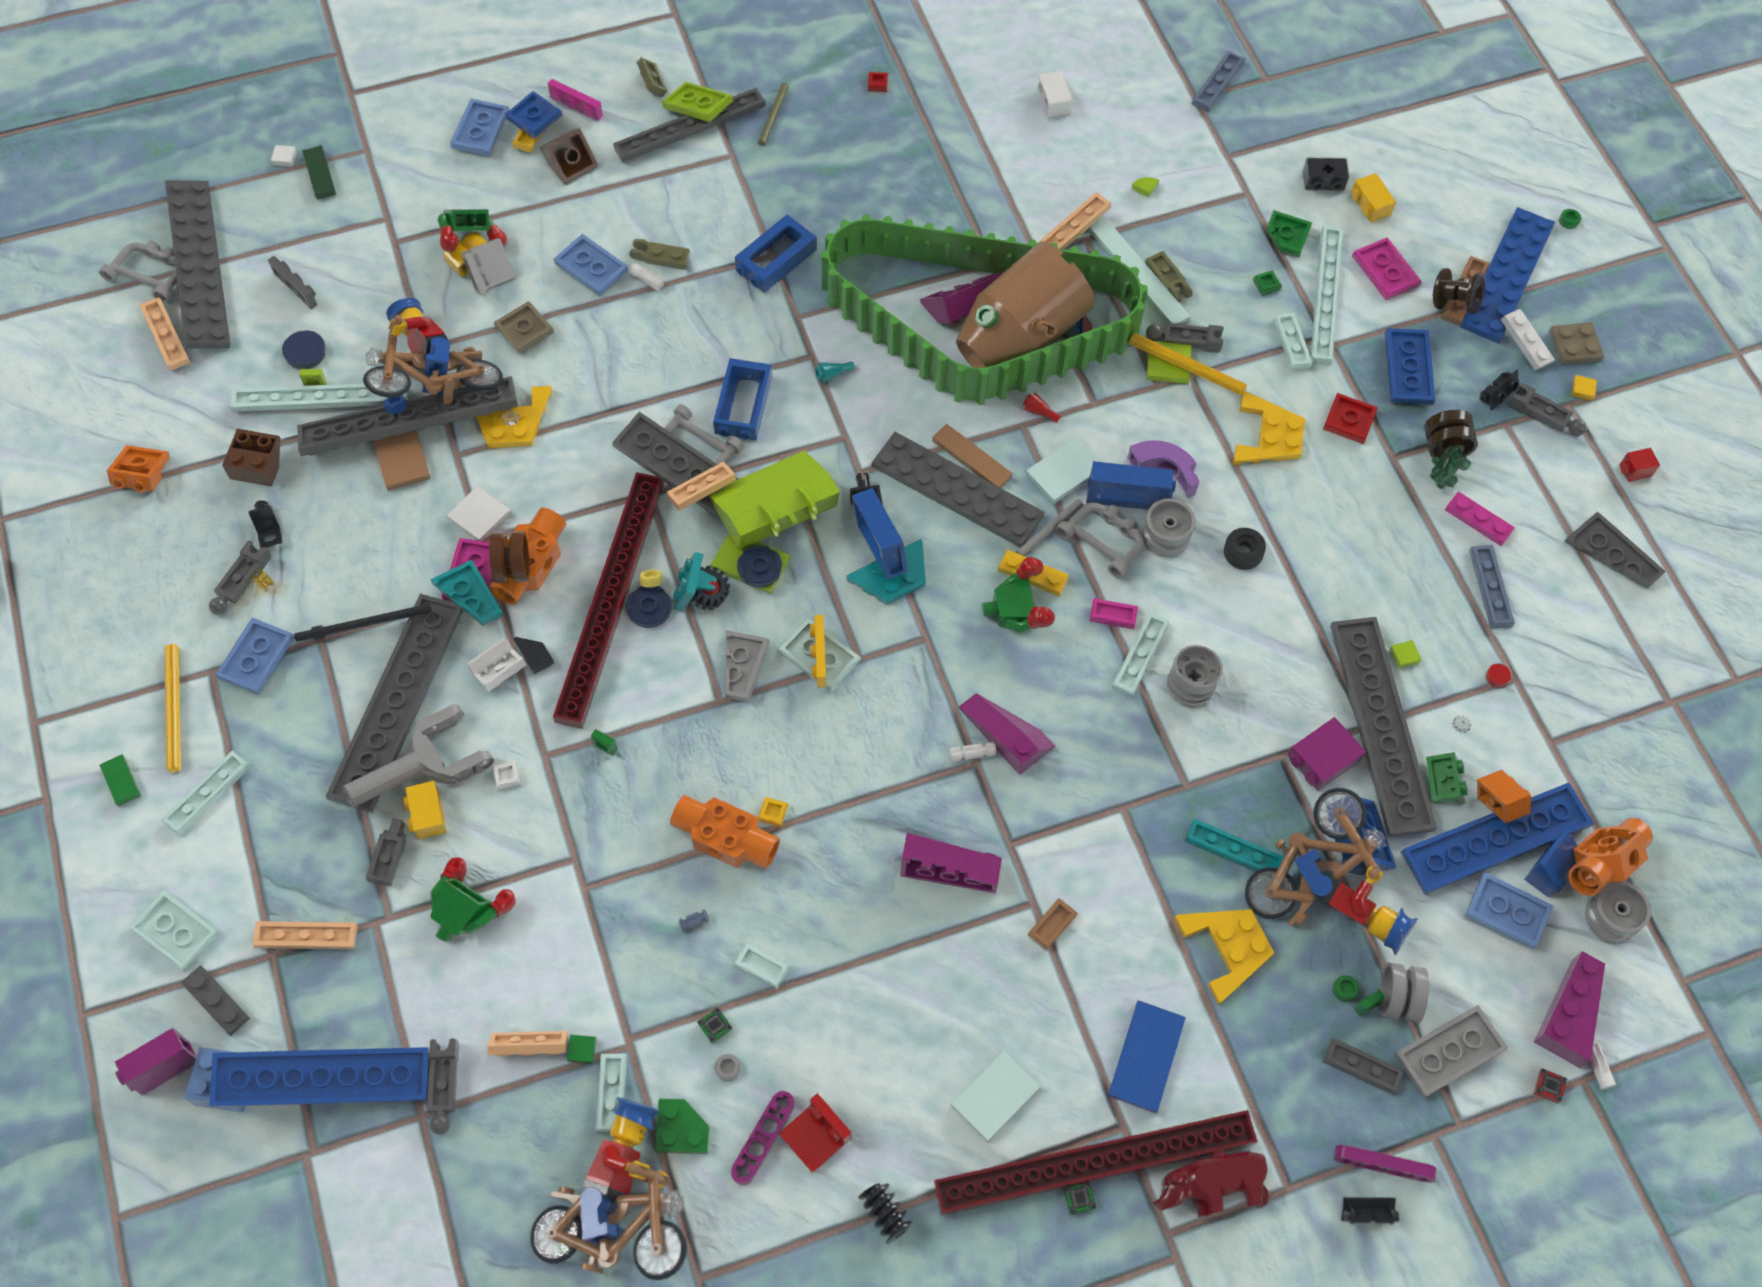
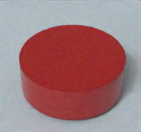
M1500 663L1491 665L1486 672V680L1494 687H1504L1511 679L1509 668Z

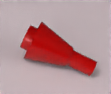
M1036 392L1033 395L1028 394L1023 402V405L1026 406L1024 411L1043 417L1046 416L1055 423L1061 417V415L1051 410Z

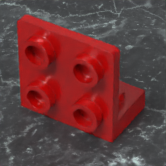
M817 1093L810 1099V1106L780 1131V1136L809 1171L814 1173L852 1139V1132Z

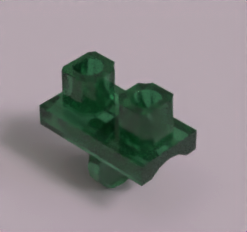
M1453 445L1447 454L1444 453L1441 458L1437 456L1432 458L1431 461L1435 466L1429 476L1440 489H1443L1445 486L1454 487L1458 482V477L1455 474L1457 470H1467L1471 462L1459 447Z

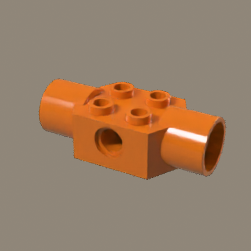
M542 507L537 511L530 524L517 525L513 532L525 531L528 540L530 558L529 581L515 582L510 574V579L507 583L495 584L492 582L489 590L497 599L509 605H516L525 591L540 589L561 555L557 539L566 527V521L558 513Z
M683 795L676 804L670 819L671 826L691 835L694 849L735 868L749 861L767 869L772 863L780 845L779 837L758 828L757 816L715 797L704 804L687 795Z
M1628 818L1619 826L1597 828L1573 849L1576 864L1568 873L1572 887L1580 894L1594 896L1610 882L1625 881L1648 860L1646 848L1653 841V833L1650 827L1640 819Z

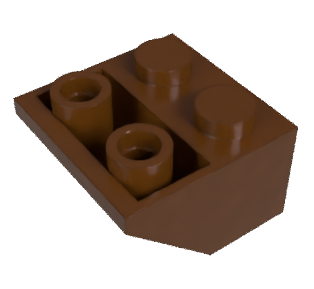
M237 429L222 464L229 479L272 487L279 470L280 436Z

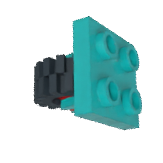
M694 552L690 559H686L684 567L680 568L677 580L680 581L679 588H675L672 598L675 601L674 610L682 612L689 602L692 603L694 600L697 602L694 605L697 608L699 605H702V610H706L707 607H709V610H713L714 607L718 608L730 592L728 590L730 583H727L728 577L723 578L724 572L721 570L718 573V568L716 567L712 570L711 566H706L705 569L703 566L701 567L704 554Z

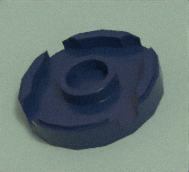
M297 331L291 334L282 346L283 357L293 368H312L318 365L325 357L326 344L322 337L314 331Z
M754 545L744 550L743 554L739 556L737 572L745 584L754 588H764L772 585L779 579L782 573V560L779 554L770 549V547Z
M640 586L629 594L626 601V611L630 620L637 626L644 628L657 627L663 624L669 618L672 610L671 598L660 586Z

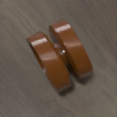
M525 531L512 532L509 542L505 533H491L489 559L492 579L495 584L507 583L510 579V574L515 582L529 581L530 558Z

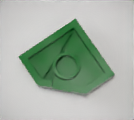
M1273 210L1266 231L1280 252L1300 257L1313 222Z
M659 1099L655 1152L708 1154L709 1125L685 1099Z

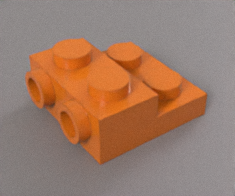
M126 445L107 469L110 485L117 489H122L123 487L134 488V490L140 493L153 491L162 480L161 470L170 460L169 452Z

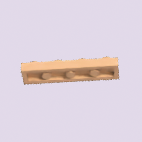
M1098 192L1094 193L1039 242L1057 243L1058 249L1064 250L1111 209V203Z
M160 297L140 304V308L169 370L173 371L190 364L191 362Z
M256 921L252 946L254 948L355 949L358 925L356 922Z

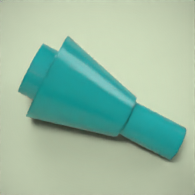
M852 361L842 364L818 362L815 368V375L818 380L825 383L842 374V372L854 370L855 366Z

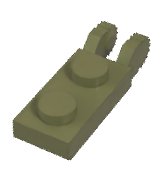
M637 238L632 244L634 248L629 252L630 257L635 260L682 270L686 268L690 255V249L647 242L645 239Z
M1164 251L1146 258L1145 264L1178 302L1182 301V296L1177 290L1178 287H1180L1184 297L1190 298L1193 296V291L1186 282L1185 277Z

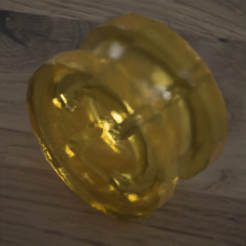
M261 569L258 570V575L251 576L252 580L265 592L268 590L269 585L273 586L275 584L269 575Z

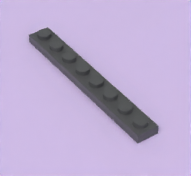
M754 88L733 96V102L710 122L684 115L613 143V147L621 162H625L765 107V100L758 89Z

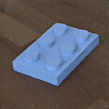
M471 98L450 142L451 148L490 156L506 121L505 113L509 111V107Z
M581 234L554 258L555 265L599 296L628 272V266L584 234Z
M251 618L215 675L220 680L259 695L293 641V634Z
M1484 872L1481 875L1465 916L1534 950L1538 946L1553 905Z

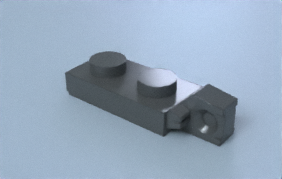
M392 818L389 830H384L383 834L380 833L366 876L368 882L392 886L406 842V834L403 833L405 823H403L402 819Z

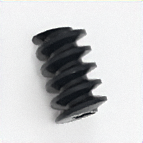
M877 1183L862 1192L858 1198L859 1200L867 1199L863 1207L865 1209L872 1208L869 1216L870 1218L878 1217L874 1224L878 1228L884 1226L880 1235L882 1237L890 1236L886 1241V1244H889L908 1230L912 1220L903 1222L902 1219L907 1213L906 1210L897 1212L901 1202L892 1203L891 1200L895 1193L886 1194L885 1192L890 1184L881 1185Z

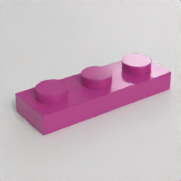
M554 79L547 83L550 98L554 101L563 103L569 108L598 121L603 117L600 101Z
M1459 491L1445 508V511L1499 546L1504 544L1515 529L1514 526Z

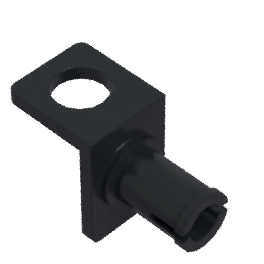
M861 473L857 474L855 477L857 487L850 488L851 505H853L852 495L871 488L874 489L883 505L880 486L870 485L869 474L863 473L864 480H862Z
M265 500L257 501L254 504L255 509L250 510L248 513L256 529L260 548H268L283 543L281 529L271 506ZM276 535L275 539L264 541L267 536Z

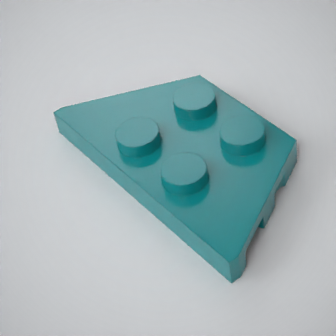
M922 539L904 547L908 572L886 579L877 561H874L846 575L847 582L863 588V592L870 596H875L877 600L885 605L926 585Z

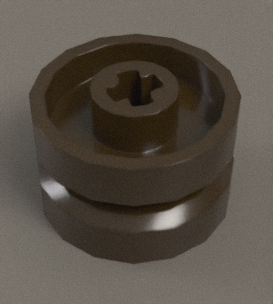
M1447 410L1433 415L1425 422L1424 430L1428 440L1429 454L1433 459L1439 461L1458 460L1476 450L1478 442L1476 432L1474 431L1472 415L1469 412Z

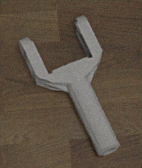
M455 704L417 722L413 733V742L407 755L344 785L343 792L350 805L356 807L418 775H425L435 782L454 786L489 768L494 763V758L489 751H477L447 767L444 766L443 760L429 738L456 726L463 718L464 712L459 705Z

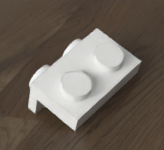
M503 638L469 661L467 665L475 679L489 692L525 667L526 663L512 649L509 641Z

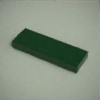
M322 145L302 150L316 199L337 195Z

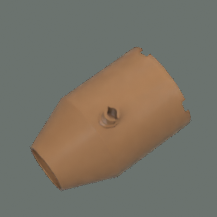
M1044 241L1038 242L978 294L956 339V345L960 353L973 368L994 366L1052 345L1094 308L1092 305L1095 302L1094 294L1086 278L1073 262L1069 265L1061 257L1064 253L1057 247ZM983 305H990L998 312V320L990 328L980 326L975 319L976 311Z

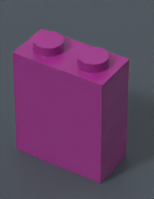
M1333 717L1293 745L1287 756L1291 764L1305 775L1308 784L1314 786L1319 791L1359 763L1366 751L1336 717Z
M171 1028L116 1060L115 1064L118 1071L115 1074L122 1085L126 1084L130 1091L135 1090L143 1096L194 1066L197 1056L189 1040L174 1028Z

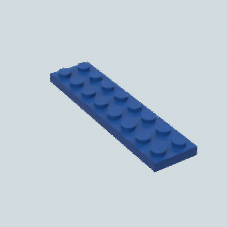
M1516 208L1484 275L1486 288L1481 307L1475 314H1469L1467 311L1460 328L1498 344L1500 343L1506 331V327L1501 319L1515 311L1553 229L1554 221L1522 208Z
M1568 782L1531 797V814L1504 823L1495 813H1491L1404 848L1401 854L1425 895L1548 845L1565 828L1572 835L1591 827L1594 822Z
M428 1047L212 1053L209 1107L427 1101Z

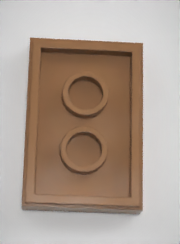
M417 430L406 432L402 435H393L380 440H373L387 491L431 479Z

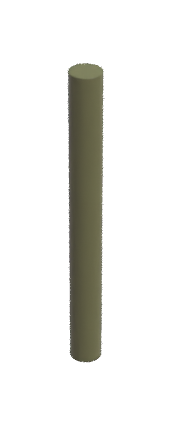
M785 82L781 84L759 138L758 144L761 146H765L789 88V85Z

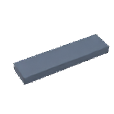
M1228 50L1193 98L1191 105L1209 113L1243 66L1245 58Z
M1493 545L1471 546L1469 552L1490 629L1513 627L1515 622Z

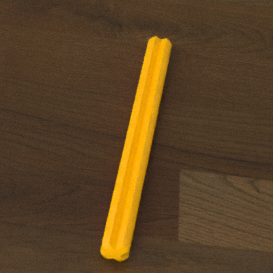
M1133 333L1130 337L1129 344L1239 395H1243L1246 391L1247 384L1137 333Z
M168 644L164 647L166 769L169 773H174L181 770L179 648L176 644Z

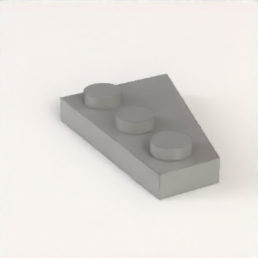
M726 630L725 695L728 699L749 703L770 641L769 638Z

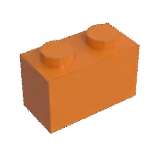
M1503 770L1477 779V798L1504 823L1531 814L1532 798L1530 793Z

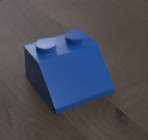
M1565 828L1555 838L1524 878L1525 881L1547 897L1555 891L1558 894L1567 884V881L1564 880L1576 864L1573 849L1577 844L1569 830Z

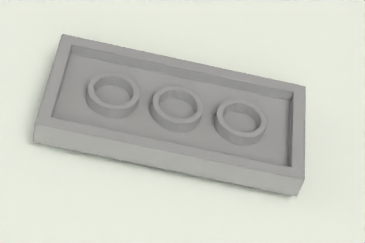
M1477 1005L1398 1050L1394 1055L1424 1099L1509 1048L1480 1006Z

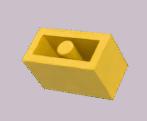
M1377 173L1355 180L1350 194L1370 223L1392 215L1396 201Z
M435 781L406 787L407 796L403 797L406 811L410 810L411 818L407 819L410 833L414 832L418 840L447 833L440 793Z

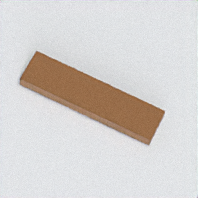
M1470 256L1460 278H1467L1471 281L1477 272L1485 275L1490 263ZM1449 300L1441 319L1460 326L1467 313L1466 302Z
M948 424L944 425L932 437V441L977 476L1002 488L1012 478V472Z

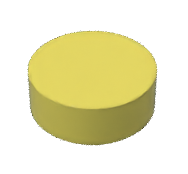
M646 570L639 575L640 585L643 587H656L663 582L662 573L658 570Z

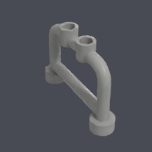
M152 240L147 245L142 243L126 245L110 265L104 264L98 271L100 276L108 282H114L118 274L154 287L153 296L155 298L160 297L163 303H167L172 297L170 291L177 283L176 270L164 283L121 266L134 251L143 252L149 258H159L167 265H175L173 249L168 247L163 252L160 250V246Z
M679 404L673 411L675 416L665 427L666 430L672 433L680 425L722 451L723 453L715 461L716 464H720L723 461L726 463L733 453L739 454L744 448L742 441L735 436H730L724 443L688 421L692 417V412L683 404Z
M1099 503L1085 504L1068 522L1062 521L1055 528L1057 535L1063 540H1069L1076 534L1113 561L1108 566V571L1117 579H1121L1128 572L1127 565L1144 547V538L1136 530L1138 526L1136 521L1132 518H1127L1125 521L1118 517L1120 515L1119 509L1114 505L1106 508ZM1095 511L1102 516L1105 522L1113 523L1123 535L1131 536L1136 543L1122 558L1077 524L1089 512Z

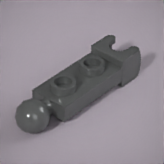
M1165 323L1164 329H1161L1159 325L1153 324L1146 329V336L1152 341L1164 338L1166 343L1191 345V348L1205 349L1207 352L1219 353L1223 346L1221 336L1224 327L1218 325L1204 327Z
M1524 383L1520 384L1508 404L1510 408L1519 413L1523 411L1561 432L1565 426L1575 436H1581L1586 432L1587 425L1583 420L1570 419L1574 412L1535 392L1534 388Z
M252 541L246 542L240 550L241 555L214 590L219 597L213 598L209 602L211 613L214 615L224 614L228 608V600L236 604L260 569H264L270 561L271 554L266 547H262L257 552Z
M455 1038L449 1040L448 1048L444 1051H440V1045L435 1039L430 1041L427 1112L435 1113V1116L430 1121V1129L437 1135L445 1134L450 1128V1119L446 1116V1112H455L457 1061L459 1059V1043Z

